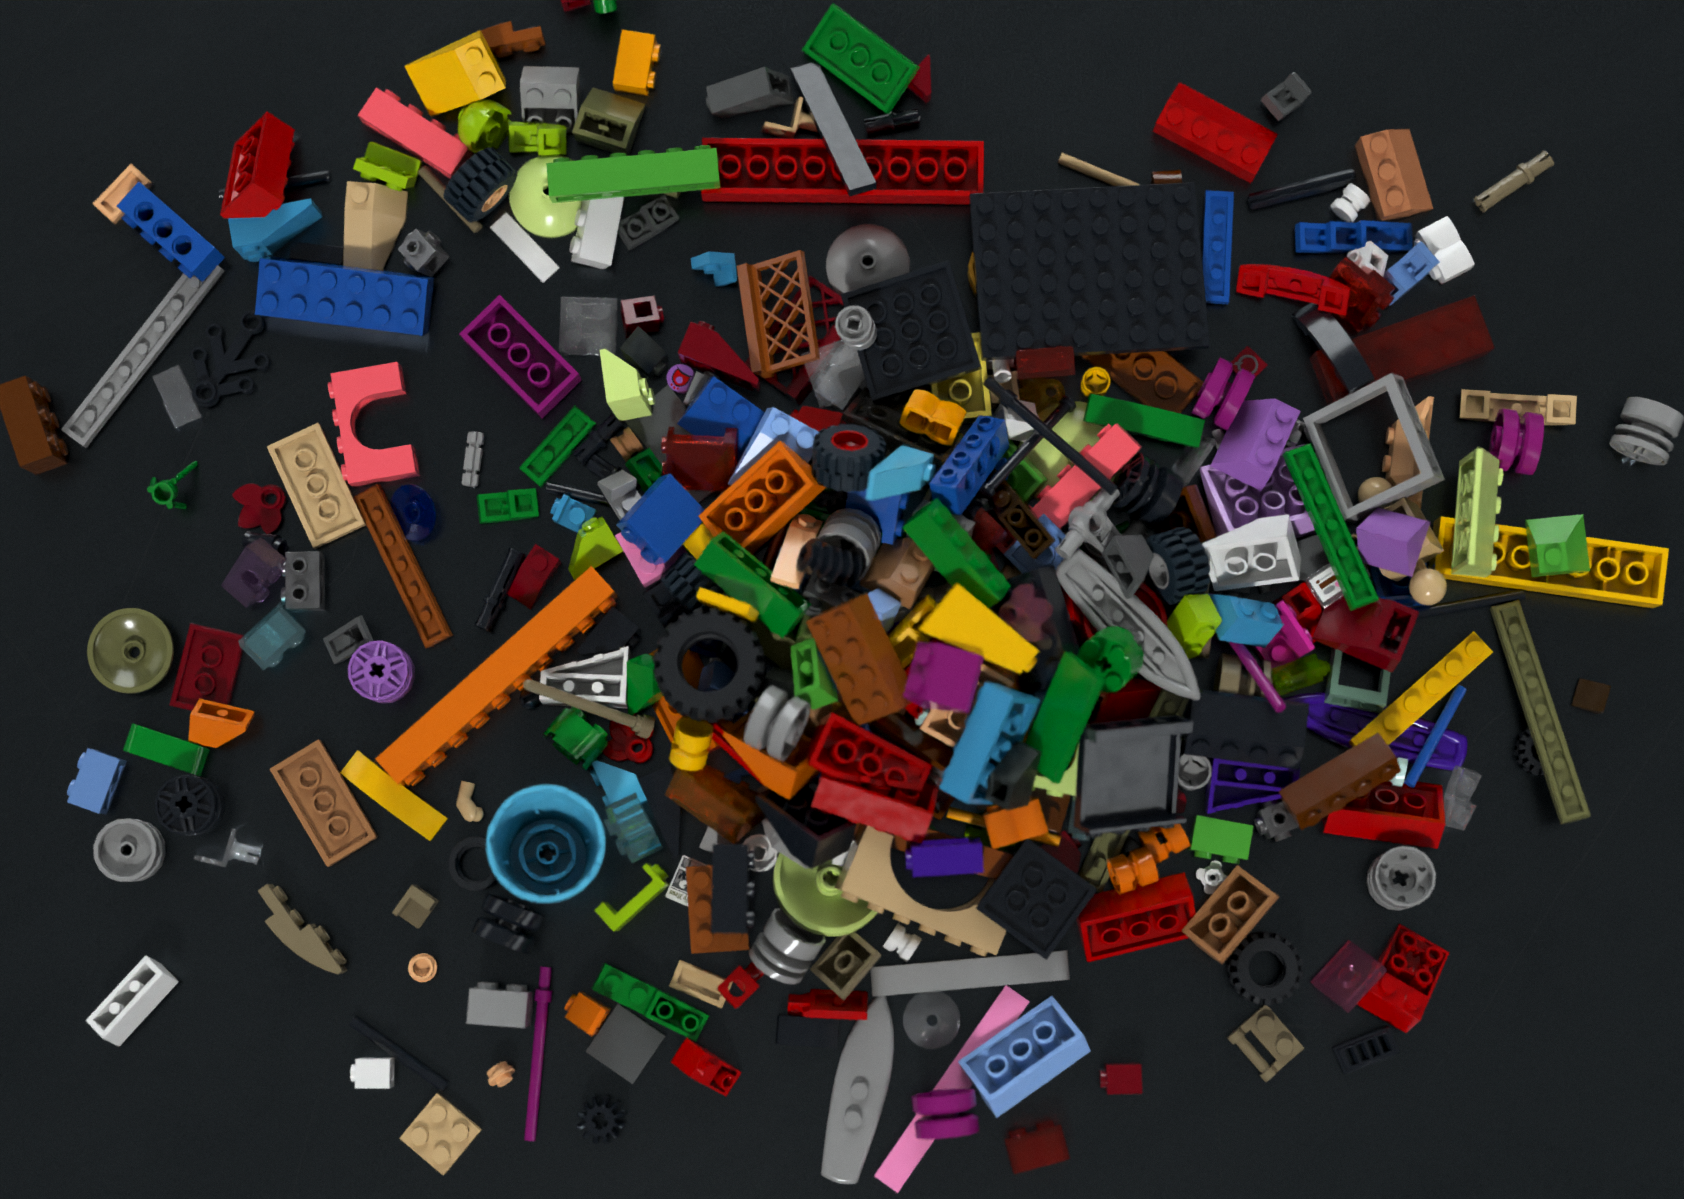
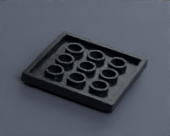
M949 260L841 294L844 308L849 306L864 308L872 317L877 328V337L874 343L867 349L857 350L873 403L982 369Z

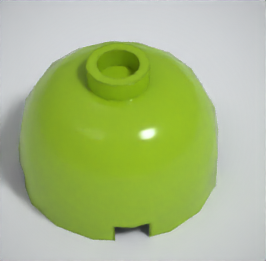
M482 99L464 107L458 116V135L461 142L473 153L488 147L491 148L492 146L497 149L508 134V122L511 121L507 119L508 114L511 115V111L501 104L488 99Z

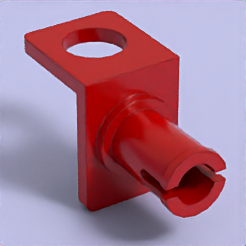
M753 962L745 969L739 965L717 987V990L734 1008H738L760 987L756 982L764 973ZM732 981L744 992L742 996L735 997L730 994L728 987Z

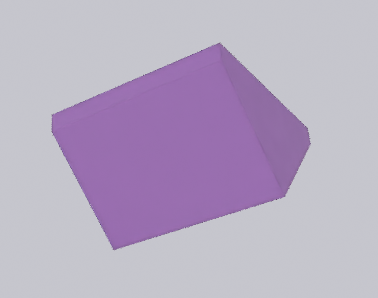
M1376 508L1356 528L1358 552L1363 563L1412 577L1430 522L1386 509Z

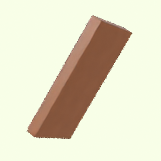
M1166 351L1082 356L1093 367L1105 369L1110 376V381L1139 404L1180 414L1198 394L1203 384L1201 379Z

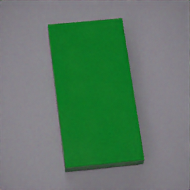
M834 3L831 4L802 51L887 114L891 112L920 69L917 64Z
M1064 652L1025 744L1042 752L1037 770L1052 783L1060 784L1105 682L1100 675L1073 653Z

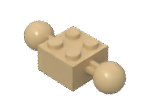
M1372 477L1365 480L1358 490L1359 503L1392 488V485L1381 477ZM1404 497L1395 504L1385 508L1389 511L1426 520L1419 506ZM1430 525L1409 583L1411 596L1415 601L1423 605L1438 603L1443 599L1447 590L1444 576L1437 570L1427 568L1425 563L1444 551ZM1379 568L1383 576L1393 581L1399 582L1406 577V575Z

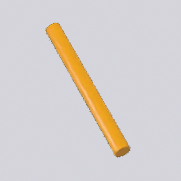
M949 807L947 818L986 828L983 815ZM1047 832L1028 839L1059 847L1061 836Z

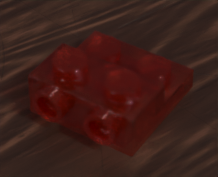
M1347 256L1340 261L1329 277L1351 288L1346 316H1339L1358 333L1366 325L1371 328L1382 316L1378 312L1381 308L1384 311L1395 298L1391 295L1395 289L1392 284L1375 270L1367 274Z

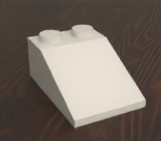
M1289 514L1260 518L1202 543L1208 557L1209 575L1214 591L1299 581L1301 556Z

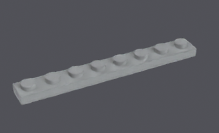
M217 266L203 282L195 275L189 279L183 273L61 430L87 448L223 274L224 270Z

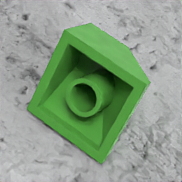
M1583 514L1525 520L1532 577L1590 571Z

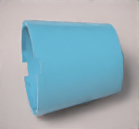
M555 785L532 786L515 793L500 806L488 829L486 841L487 855L497 879L516 896L537 903L558 902L581 892L598 873L605 852L604 829L594 808L578 794L567 788ZM549 849L551 853H556L555 856H552L553 860L546 861L545 858H540V855H544L543 850Z

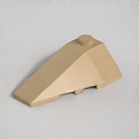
M347 181L343 266L384 271L388 257L396 245L395 241L406 222L408 192L403 190L396 191L377 183Z

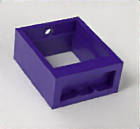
M980 836L923 840L922 844L914 841L910 842L911 848H905L907 870L912 869L913 877L984 873Z

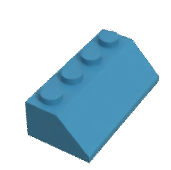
M985 682L984 686L977 693L975 707L965 721V730L961 739L954 746V755L949 766L945 768L942 774V783L939 787L966 804L995 805L985 799L991 773L1016 741H1023L1041 700L1000 683Z

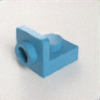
M706 252L691 258L692 269L704 270V274H714L715 286L722 287L737 281L734 253Z
M563 494L561 499L557 498L550 513L553 514L552 520L555 523L578 533V530L582 529V525L586 521L595 517L597 510Z

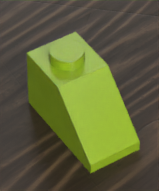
M603 516L598 519L596 517L589 519L582 525V529L578 530L568 567L574 580L591 566L595 569L623 552Z

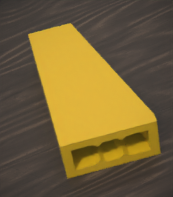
M958 583L952 586L918 627L922 633L964 651L981 655L985 660L1018 674H1021L1023 670L1027 673L1038 660L1035 655L1039 651Z

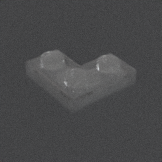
M842 340L820 347V359L804 364L820 409L847 400L838 373L861 365L857 350L847 347ZM810 351L801 354V356L810 354Z

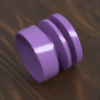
M383 640L370 641L360 646L352 655L348 665V678L353 689L361 696L379 703H393L404 698L411 690L415 680V666L410 656L396 645ZM377 665L385 667L382 670L383 677L374 676L377 672L375 668Z

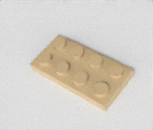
M319 423L267 446L314 549L366 526L347 482L343 480L340 466Z

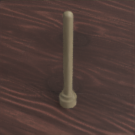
M527 679L523 683L524 689L629 726L631 731L635 732V735L645 739L649 738L654 728L655 718L646 714L632 716L531 679Z

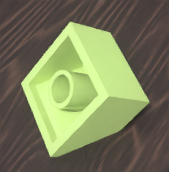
M601 349L600 357L606 401L618 420L624 421L652 415L651 405L655 404V397L652 388H648L646 378H642L634 367L608 350Z

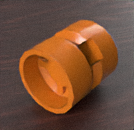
M1180 823L1175 824L1173 828L1157 826L1151 827L1149 831L1137 832L1142 846H1146L1149 849L1155 864L1169 858V852L1171 851L1178 853L1190 847V842ZM1160 836H1162L1165 841V843L1161 845L1157 839Z
M1146 846L1130 851L1128 857L1121 854L1107 859L1108 873L1119 895L1136 889V884H1140L1143 887L1158 881L1159 877L1155 861Z

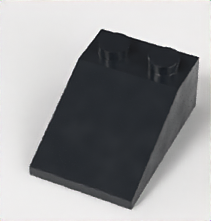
M804 786L789 800L771 789L757 794L755 801L789 853L805 866L813 869L850 850L857 823H852L846 818L832 813H823L818 808L812 807L815 792L809 787Z

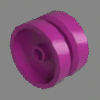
M1220 357L1212 372H1209L1197 394L1199 396L1191 413L1205 419L1209 417L1216 405L1219 408L1214 417V425L1227 431L1256 375L1241 369L1237 372L1231 383L1228 379L1233 371V363Z
M1499 409L1493 424L1489 445V453L1500 460L1499 468H1502L1503 471H1508L1511 465H1513L1516 473L1533 475L1542 450L1544 437L1543 415L1525 412L1520 419L1517 410Z
M938 1089L911 1096L915 1113L919 1115H932L920 1118L914 1123L917 1139L951 1138L970 1135L980 1131L977 1115L968 1112L959 1113L960 1111L972 1109L977 1105L974 1089Z

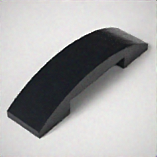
M1311 303L1292 313V318L1306 336L1310 335L1334 367L1335 375L1349 394L1374 381V376L1362 355L1330 312L1318 310L1319 304Z

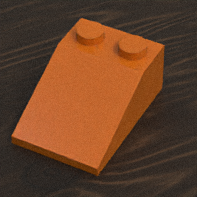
M753 708L725 730L723 736L766 787L789 800L819 774V770L807 765L811 738L802 734L796 747L784 761L770 756L767 753V746L757 750L745 744L744 735L754 710Z

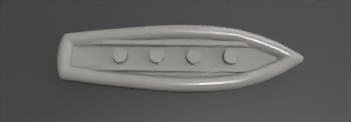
M1081 549L1076 550L1070 560L1064 558L1055 570L1058 581L1093 627L1100 631L1109 626H1117L1130 631L1135 636L1134 640L1138 646L1141 645L1144 654L1143 665L1138 673L1162 689L1179 696L1199 700L1201 696L1191 663L1180 643L1157 615L1135 594H1133L1131 599H1126L1117 579Z
M876 996L868 1004L867 1020H856L846 1039L837 1066L830 1099L821 1175L836 1183L856 1184L858 1182L888 1092L894 1057V1027L886 996Z

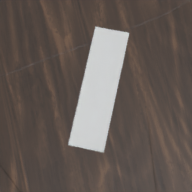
M507 212L490 227L543 283L559 269L558 265Z

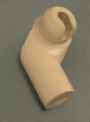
M461 781L456 806L465 820L479 822L483 818V809L476 807L472 801L475 784Z

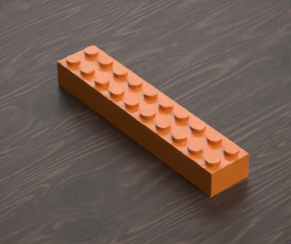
M592 566L588 568L376 757L377 762L398 785L406 787L417 785L426 776L423 772L430 766L435 768L447 757L446 751L453 746L458 748L468 739L466 734L472 728L479 729L490 719L488 714L493 709H502L511 700L509 697L511 693L516 689L519 691L523 690L525 680L531 679L530 676L537 670L541 672L547 669L554 662L552 657L558 651L562 653L567 651L575 643L573 638L580 632L583 634L587 633L596 624L594 621L596 617L601 613L606 615L612 606L615 608L617 606L615 600L619 596Z

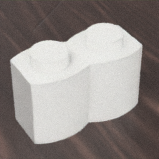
M1448 216L1417 231L1414 236V246L1422 241L1439 260L1440 263L1429 274L1434 280L1438 279L1441 285L1471 270L1475 265L1468 249L1461 241L1455 226Z

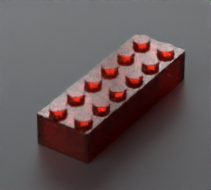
M1475 295L1351 339L1374 376V381L1371 383L1391 373L1402 376L1405 383L1487 355L1495 348ZM1316 351L1310 357L1327 405H1330L1348 396L1349 392L1335 375L1334 367L1322 351Z

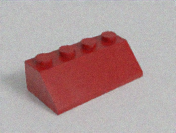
M1180 82L1167 101L1153 129V132L1249 183H1252L1278 135Z
M268 111L234 144L220 216L223 218L266 217L273 209L278 210L284 202L285 196L283 191L288 182L286 175L291 164L289 158L294 147L293 136L295 129Z
M1390 781L1383 782L1372 788L1368 794L1350 801L1341 810L1333 811L1323 817V833L1438 849L1445 827L1443 787L1439 784L1418 781L1414 788L1407 786L1405 783L1400 787L1393 785Z
M1184 872L1159 878L1157 882L1143 887L1140 884H1136V889L1120 895L1115 889L1096 893L1076 920L1086 961L1092 962L1188 939L1182 932V929L1196 913L1193 894Z

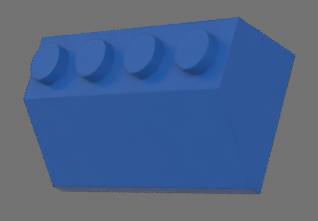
M712 376L708 377L677 425L737 466L765 412Z

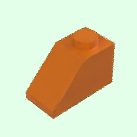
M199 699L190 713L188 742L204 747L217 748L246 732L255 715V711Z
M581 991L577 996L572 994L564 1008L568 1011L565 1018L593 1036L599 1032L612 1008Z

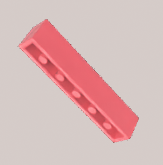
M1118 423L1113 427L1107 424L1097 434L1100 440L1093 447L1088 444L1080 451V454L1111 480L1142 446ZM1068 464L1057 475L1060 481L1053 488L1047 485L1037 495L1040 501L1033 508L1028 505L1038 518L1046 514L1060 530L1069 522V515L1075 507H1083L1086 502H1089L1102 489L1076 465L1071 467ZM1005 528L997 536L1000 541L996 547L1004 554L1017 539Z

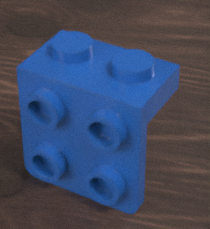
M867 489L859 492H848L845 509L861 510L871 516L877 523L880 533H883L882 543L893 545L898 536L902 537L904 532L902 527L905 525L902 515L903 509H907L909 503V492L876 500L866 499Z

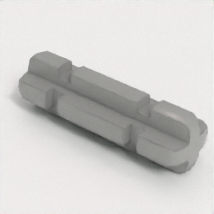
M472 431L467 435L469 447H466L463 467L466 473L462 475V485L468 487L478 486L479 475H477V471H480L483 452L480 446L484 444V434Z

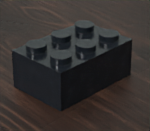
M713 844L711 933L747 934L749 933V928L754 927V910H749V898H755V880H750V869H755V851H750V845Z

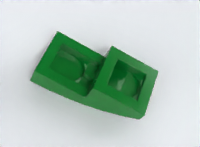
M536 488L477 495L480 524L539 516Z

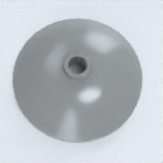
M863 224L844 231L835 239L827 255L826 272L831 287L841 296L843 293L909 273L910 259L904 243L892 231L878 225ZM867 257L873 260V264L870 266L863 264V260Z

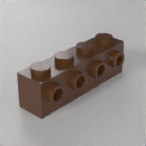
M1376 733L1278 792L1285 808L1299 828L1303 830L1308 826L1317 824L1323 817L1333 811L1341 810L1355 798L1368 794L1377 785L1390 781L1396 774L1401 772L1395 754L1381 735Z

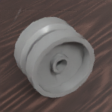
M775 686L769 687L763 693L751 714L744 735L745 744L757 750L767 746V753L780 761L786 760L796 747L805 729L811 705L798 697L788 701V695L785 691Z
M117 819L105 825L98 833L93 846L94 860L99 870L108 878L120 882L144 881L152 877L161 868L166 855L165 841L161 832L151 823L139 819ZM129 845L132 848V852L130 855H128L127 853L128 851H130V849L128 848Z

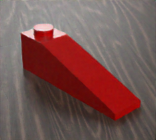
M833 712L820 719L809 744L807 765L836 779L921 792L932 768V765Z

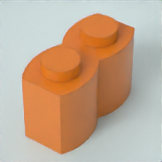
M1030 796L1027 806L1007 811L995 804L987 806V812L982 813L993 849L1048 832L1038 797L1032 798Z

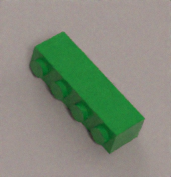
M938 498L915 512L902 527L951 586L958 583L987 608L999 602L1011 587L1004 575L995 568L987 558V555L980 550L969 537L967 531L959 525Z
M724 531L710 540L694 564L702 571L704 576L712 579L728 596L753 606L759 612L758 619L765 623L771 632L778 634L781 638H784L797 626L812 605L793 588L771 582L770 579L773 572Z

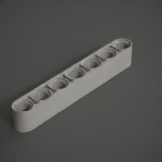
M1063 950L1053 951L1047 960L1037 953L877 966L871 967L870 976L872 996H887L1069 980L1070 972L1068 951Z

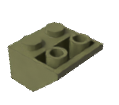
M592 88L581 105L572 131L576 141L613 153H626L629 156L646 104Z

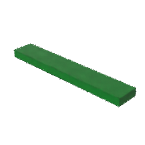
M1311 443L1286 451L1283 454V458L1350 611L1378 601V595Z

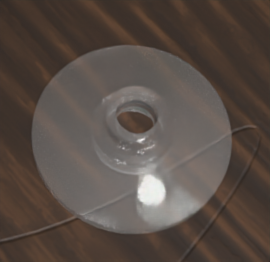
M937 991L922 992L913 997L907 1004L903 1015V1025L906 1034L915 1044L927 1049H937L950 1043L957 1035L960 1027V1013L957 1005L949 996ZM929 1015L937 1017L936 1025L930 1026L927 1024L926 1019Z

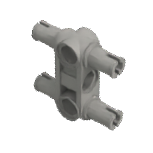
M1101 489L1092 501L1086 502L1083 507H1075L1071 511L1068 519L1069 531L1055 548V551L1061 557L1070 560L1082 544L1093 559L1112 575L1102 556L1112 538L1122 535L1142 534L1143 536L1148 529L1142 522L1132 520L1131 524L1121 535L1106 513L1115 499L1119 497L1120 492L1117 489L1113 495H1109L1104 489Z

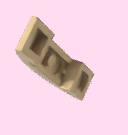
M1462 389L1460 418L1494 423L1499 409L1505 408L1517 410L1520 419L1525 412L1542 414L1544 425H1575L1577 396L1499 394L1483 390Z

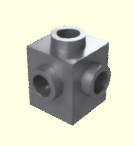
M415 229L405 237L404 242L398 248L405 257L403 262L410 269L430 277L450 257L439 245L441 240L431 231L425 233Z
M1277 799L1261 804L1262 810L1255 813L1257 819H1254L1255 826L1260 835L1264 834L1266 840L1274 837L1275 841L1278 842L1292 836L1290 830L1299 827L1285 808L1283 802L1278 803ZM1274 817L1278 819L1279 823L1275 822Z

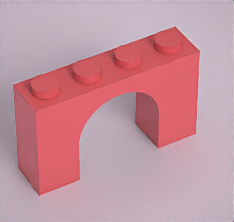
M398 362L331 373L332 382H328V391L330 398H335L336 409L332 410V416L335 426H339L341 436L337 437V446L339 453L344 454L345 464L341 465L343 480L348 481V484L354 488L420 476L416 450L411 444L380 450L371 449L360 443L355 431L358 413L366 404L376 399L406 394L402 366Z

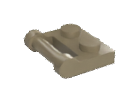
M1262 1005L1227 1037L1232 1044H1236L1261 1072L1259 1076L1265 1082L1276 1075L1282 1067L1304 1049L1267 1005ZM1249 1030L1275 1059L1270 1065L1245 1038L1244 1035Z

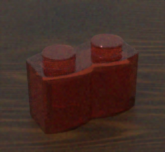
M1053 1120L1036 1124L1037 1130L1026 1132L1025 1128H1019L1008 1132L1009 1137L1004 1138V1143L1013 1174L1070 1159L1061 1124L1054 1125Z

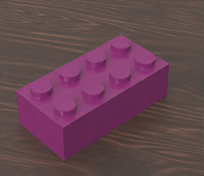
M501 295L494 299L459 333L462 339L541 418L553 409L582 380L579 373Z

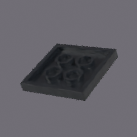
M1025 839L975 908L1047 960L1097 889L1031 840Z

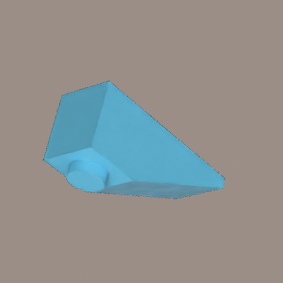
M903 445L900 446L870 471L866 499L876 500L920 490L925 484L931 482L936 469L935 465H933L934 454Z

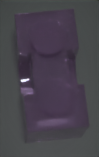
M261 537L244 548L221 586L246 608L255 602L261 603L270 593L268 589L269 583L273 584L282 575L283 571L281 568L287 559Z

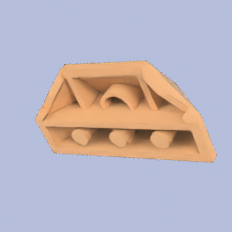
M1428 396L1415 406L1428 440L1434 397ZM1398 419L1392 424V428H1387L1385 443L1389 444V453L1384 455L1382 472H1386L1385 479L1392 487L1421 473ZM1423 490L1406 499L1416 503L1421 509Z

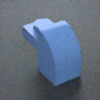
M1420 241L1384 273L1383 279L1375 281L1372 286L1391 306L1420 282L1440 262L1424 243Z

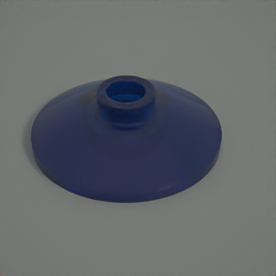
M409 484L398 488L391 498L390 505L406 539L417 541L426 538L432 532L436 520L435 507L431 497L423 488L417 485Z

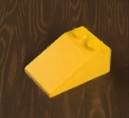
M481 30L405 65L430 117L479 101L506 87V79Z

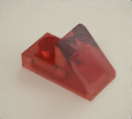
M983 508L977 511L973 522L976 523L971 537L974 543L986 555L999 542L1007 548L1014 541L1011 536Z

